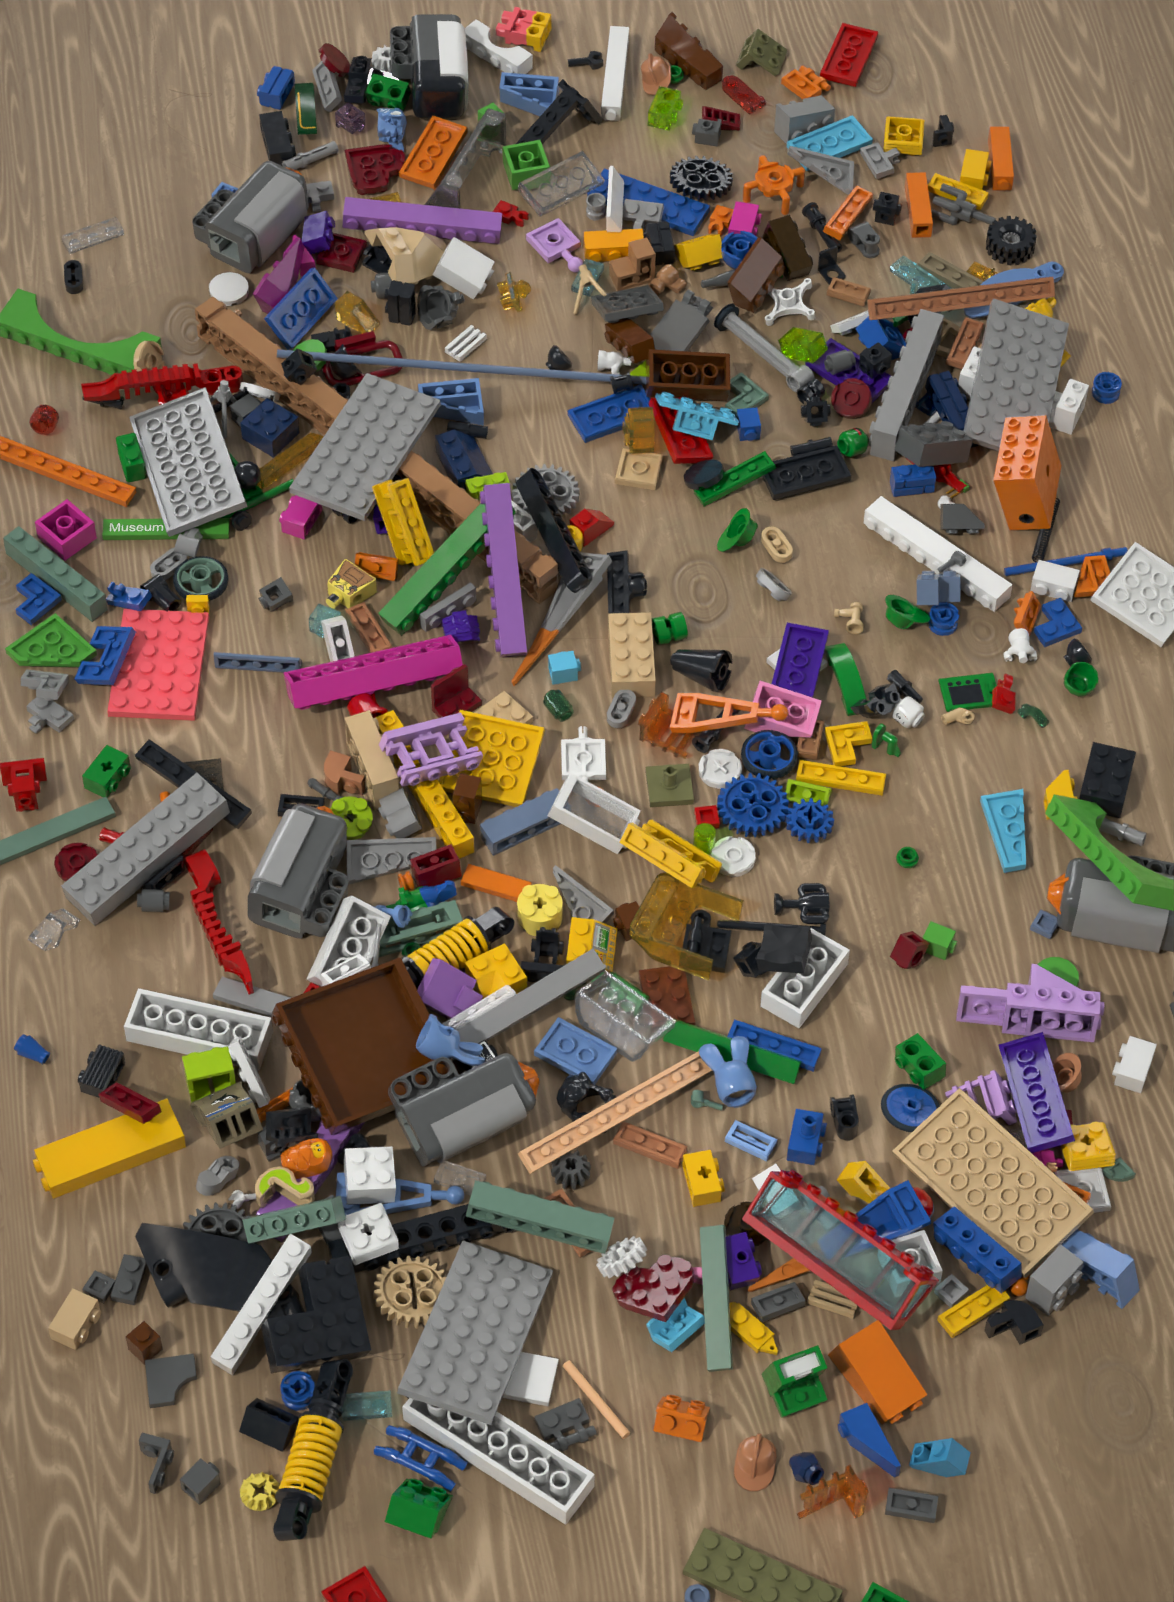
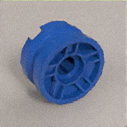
M1111 372L1097 374L1093 381V398L1103 404L1116 402L1120 396L1121 379L1118 375Z
M939 602L938 605L931 607L928 625L933 633L940 636H948L956 631L959 620V611L956 606L947 602Z
M294 1371L282 1379L280 1387L283 1403L289 1409L295 1411L308 1408L315 1387L309 1374L302 1371ZM296 1388H301L299 1393H295Z

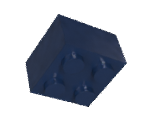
M268 398L240 422L242 439L273 458L300 433L298 416Z

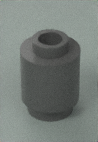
M843 350L827 355L824 361L826 371L832 375L850 370L856 365V359L851 350Z
M142 889V894H137V907H141L142 912H163V910H169L170 892Z

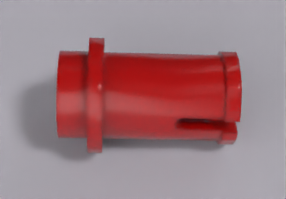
M104 827L100 832L99 840L112 844L125 832L118 833Z

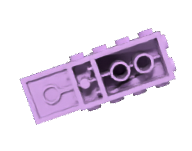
M1032 964L1028 985L1008 983L1007 990L961 985L956 1021L1002 1026V1033L1030 1036L1043 1032L1045 1038L1094 1042L1096 1031L1100 1030L1104 1002H1100V992L1083 991L1039 965Z

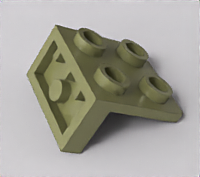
M757 29L745 40L736 66L742 70L747 64L751 65L754 61L772 75L777 76L787 49L760 29Z

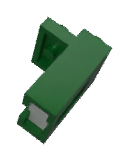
M819 1345L776 1360L762 1373L770 1397L773 1396L781 1418L828 1400L819 1376L827 1369Z

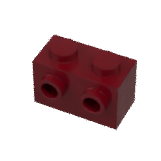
M451 844L410 859L412 877L417 887L436 886L445 883L447 880L451 881L462 877L460 859Z

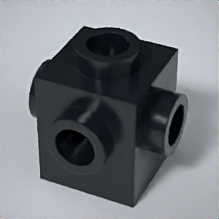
M880 192L879 198L875 199L872 210L875 211L874 222L894 226L896 216H900L902 204H899V195Z
M878 342L860 353L859 368L873 379L878 375L884 374L891 367L892 354Z
M298 348L281 363L285 378L299 385H302L317 371L313 356Z
M810 396L809 400H805L804 405H801V418H804L805 422L810 423V426H820L822 422H828V416L831 414L830 404H827L826 400H821V396ZM814 406L818 408L816 414L811 413V408Z
M749 942L742 947V951L733 957L743 976L756 978L758 975L767 972L759 971L756 960L762 943Z

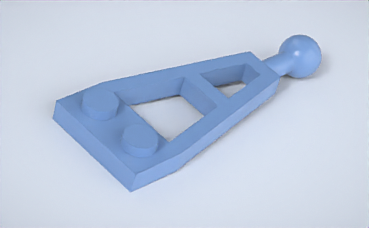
M337 1173L336 1196L341 1195L345 1216L368 1208H360V1204H347L345 1173ZM395 1178V1202L383 1204L386 1213L390 1214L431 1206L432 1200H447L449 1203L456 1205L463 1201L465 1194L459 1186H451L447 1190H432L431 1184ZM401 1190L423 1193L424 1197L401 1201Z

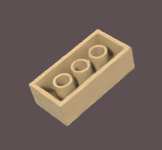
M651 612L608 614L612 698H614L619 690H631L636 697H655L656 681Z
M369 710L345 717L346 744L359 774L365 776V789L374 810H379L378 808L381 807L379 799L401 789L399 783L401 777L397 775L399 769H394L393 756H387L386 751L382 752L379 746L383 734H379L378 720L372 717Z

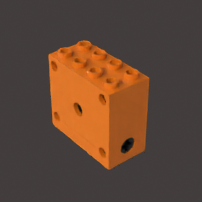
M1046 415L1005 418L993 481L1009 530L1051 528L1062 465Z

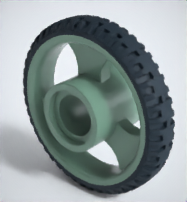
M196 556L195 558L192 557L189 560L183 561L177 567L173 576L175 590L182 598L186 599L187 595H208L209 601L216 599L224 593L229 580L226 567L219 560L208 556ZM215 573H220V583L217 587L212 588L211 576ZM191 583V588L194 592L188 591L182 585Z

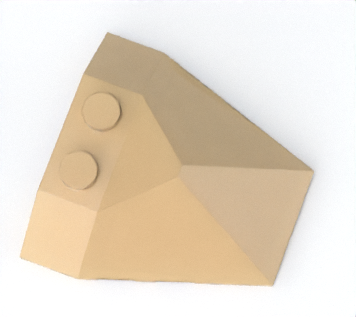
M398 227L365 230V235L371 245L384 246L391 258L392 263L388 274L392 281H401L403 284L406 282L415 285L424 278L426 280L431 279L447 247L443 239L420 231Z

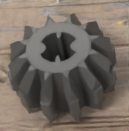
M578 1150L574 1154L569 1152L552 1162L551 1175L555 1177L556 1185L562 1183L564 1190L568 1186L575 1190L577 1184L583 1187L585 1180L590 1178L591 1164L587 1162L586 1154L579 1156Z

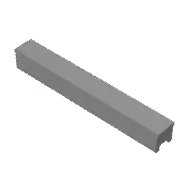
M594 948L459 1028L457 1031L460 1035V1042L480 1043L483 1040L489 1041L604 972L606 965L603 964Z

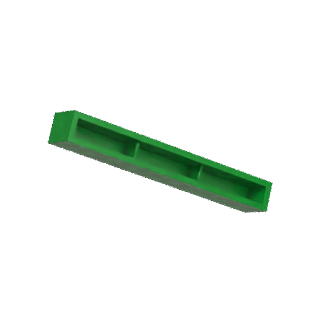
M480 503L378 613L382 620L399 635L402 636L405 632L409 631L413 623L420 617V614L426 611L434 601L438 600L442 592L455 582L462 570L467 569L475 556L482 553L485 549L484 534H487V525L482 523V513L485 512V504ZM512 506L513 517H514V515H515L516 512H515V510H514V508H513V506Z

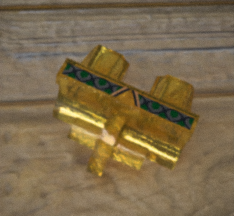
M511 272L506 273V280L497 283L501 296L506 295L500 298L504 310L515 307L517 312L522 311L520 296L521 298H526L531 292V286L523 280H519L518 283L513 281Z

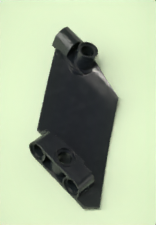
M142 1223L135 1235L160 1296L168 1308L188 1298L191 1304L240 1312L272 1262L261 1245L248 1244L246 1241L203 1232ZM169 1268V1272L162 1276L163 1271ZM291 1284L284 1291H289L288 1296L281 1299L282 1295L280 1296L267 1318L305 1312L299 1300V1293Z

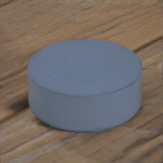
M695 1584L687 1588L684 1601L710 1602V1593L703 1585Z

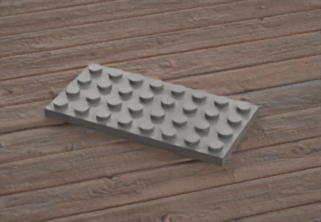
M993 298L989 308L964 426L965 435L973 439L972 443L999 451L1005 418L1046 415L1049 423L1069 323Z
M366 373L289 487L290 493L365 521L377 503L372 486L393 479L441 406L440 400Z
M206 387L129 417L169 537L248 507Z
M462 1241L400 1382L397 1394L491 1425L551 1281L553 1270Z

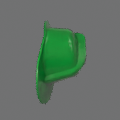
M747 508L740 509L733 516L730 524L719 538L717 549L720 552L727 551L734 545L744 546L752 540L758 524L750 518V511Z
M897 595L885 597L887 604L886 618L897 628L907 629L914 622L927 623L930 621V616L926 612L912 605L906 599Z

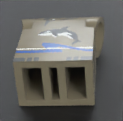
M242 1081L190 1104L195 1119L202 1127H207L219 1149L263 1130L254 1103L248 1096Z

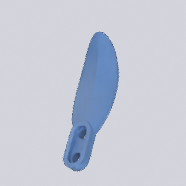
M1048 262L1033 269H1011L993 275L981 285L1042 277H1054L1055 283L1063 276L1064 269L1057 262ZM1025 301L1010 302L1009 304L1016 306ZM990 305L964 308V313L969 318L987 316Z

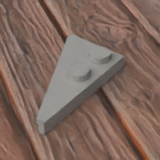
M793 146L789 147L787 150L789 156L847 195L852 192L854 161Z
M556 865L553 867V874L572 917L595 919L605 924L614 915V910L559 867Z

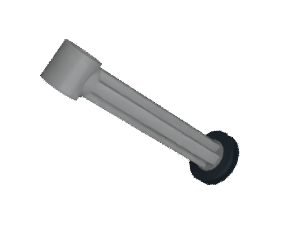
M733 303L726 305L717 314L714 327L718 328L719 331L729 329L783 374L786 377L787 385L792 391L797 392L800 387L807 386V383L814 379V374L808 366L794 364L738 317L739 308L735 307Z

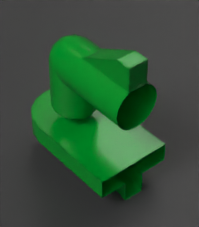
M879 724L873 734L872 748L876 749L884 740L888 743L887 753L899 757L901 752L897 744V737L886 731V725Z

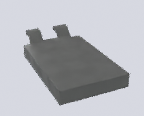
M689 289L685 292L681 302L675 300L650 334L654 340L655 350L688 351L710 322L706 316L713 309L710 306L711 302L703 299L699 308L692 306L697 298L694 296L695 293Z

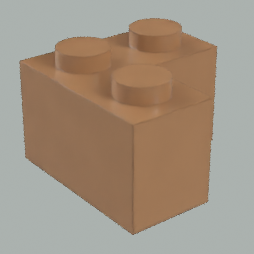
M648 238L628 242V256L609 261V275L617 291L647 284L655 279L656 254Z

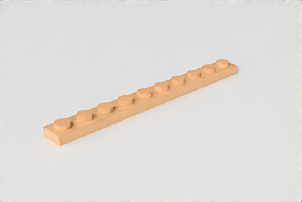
M698 1051L520 1151L518 1155L529 1174L713 1070L701 1059Z

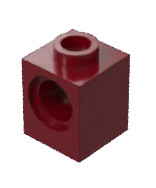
M913 931L900 934L890 957L896 961L899 967L904 969L919 966L930 943Z

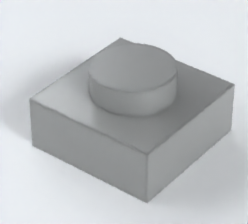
M952 1274L934 1290V1293L950 1308L958 1304L969 1292V1289Z

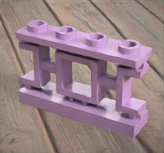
M461 713L383 733L379 743L382 752L386 751L387 756L397 754L403 764L397 772L398 777L402 778L400 781L402 787L407 785L414 786L426 780L433 781L445 775L452 776L464 770L471 771L479 766L483 757L482 752L479 751L477 746L467 749L461 738L464 737L467 731V727L462 725L465 719ZM449 735L451 742L447 743L443 736ZM436 744L442 756L429 759L423 747ZM411 745L413 752L408 753L405 746ZM456 750L460 757L454 758L451 751ZM418 760L421 767L415 768L413 761Z

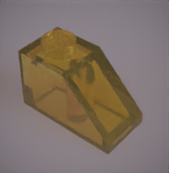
M346 291L335 302L336 319L360 333L374 331L380 325V321L365 301L351 292Z

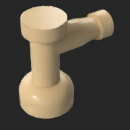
M852 603L850 609L834 610L835 617H851V620L846 625L847 632L850 634H860L863 632L864 625L860 620V613L863 611L861 603Z

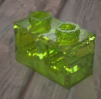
M659 86L648 111V126L670 131L672 124H676L677 112L681 111L684 100L681 99V91Z

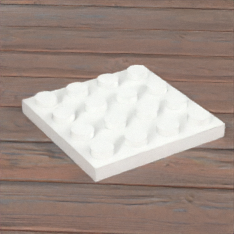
M1135 542L1093 594L1090 601L1162 647L1174 632V567Z

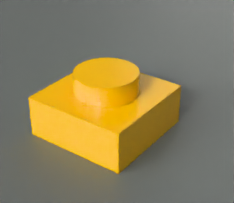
M187 595V612L209 613L208 595Z

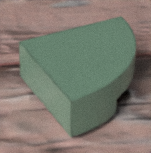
M1121 1157L1115 1160L1114 1166L1102 1169L1103 1175L1106 1178L1118 1182L1129 1181L1135 1178L1136 1175Z

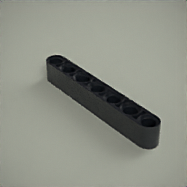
M530 468L516 481V486L551 557L558 564V571L565 585L570 591L577 593L592 580V575L542 475L536 469Z

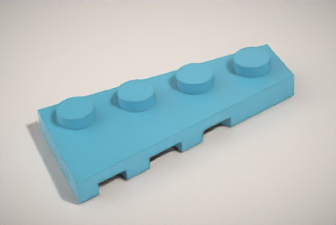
M1023 789L984 795L980 798V803L1004 873L1026 868Z

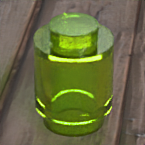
M701 823L694 829L693 845L709 854L715 846L716 830L708 823Z

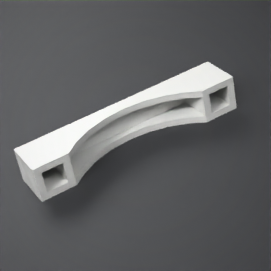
M292 1234L288 1236L211 1355L213 1364L234 1375L246 1356L261 1325L285 1289L297 1276L299 1269L311 1255L312 1251L309 1244Z

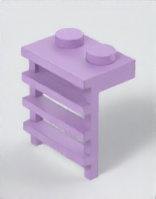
M995 1070L990 1071L991 1074L984 1077L982 1075L978 1076V1079L972 1082L968 1080L962 1086H953L952 1090L945 1092L946 1097L949 1098L960 1088L962 1091H967L969 1097L978 1104L973 1088L980 1085L988 1114L993 1119L1002 1117L1008 1125L1017 1122L1015 1102L1009 1096V1093H1012L1009 1082L1003 1080Z

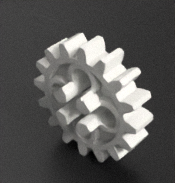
M633 1236L629 1240L625 1238L621 1243L617 1241L616 1244L609 1246V1250L605 1254H601L603 1257L597 1259L598 1263L596 1266L603 1277L608 1276V1278H611L614 1275L618 1277L622 1272L627 1273L632 1268H635L636 1263L642 1262V1257L647 1255V1248L640 1237L635 1238Z

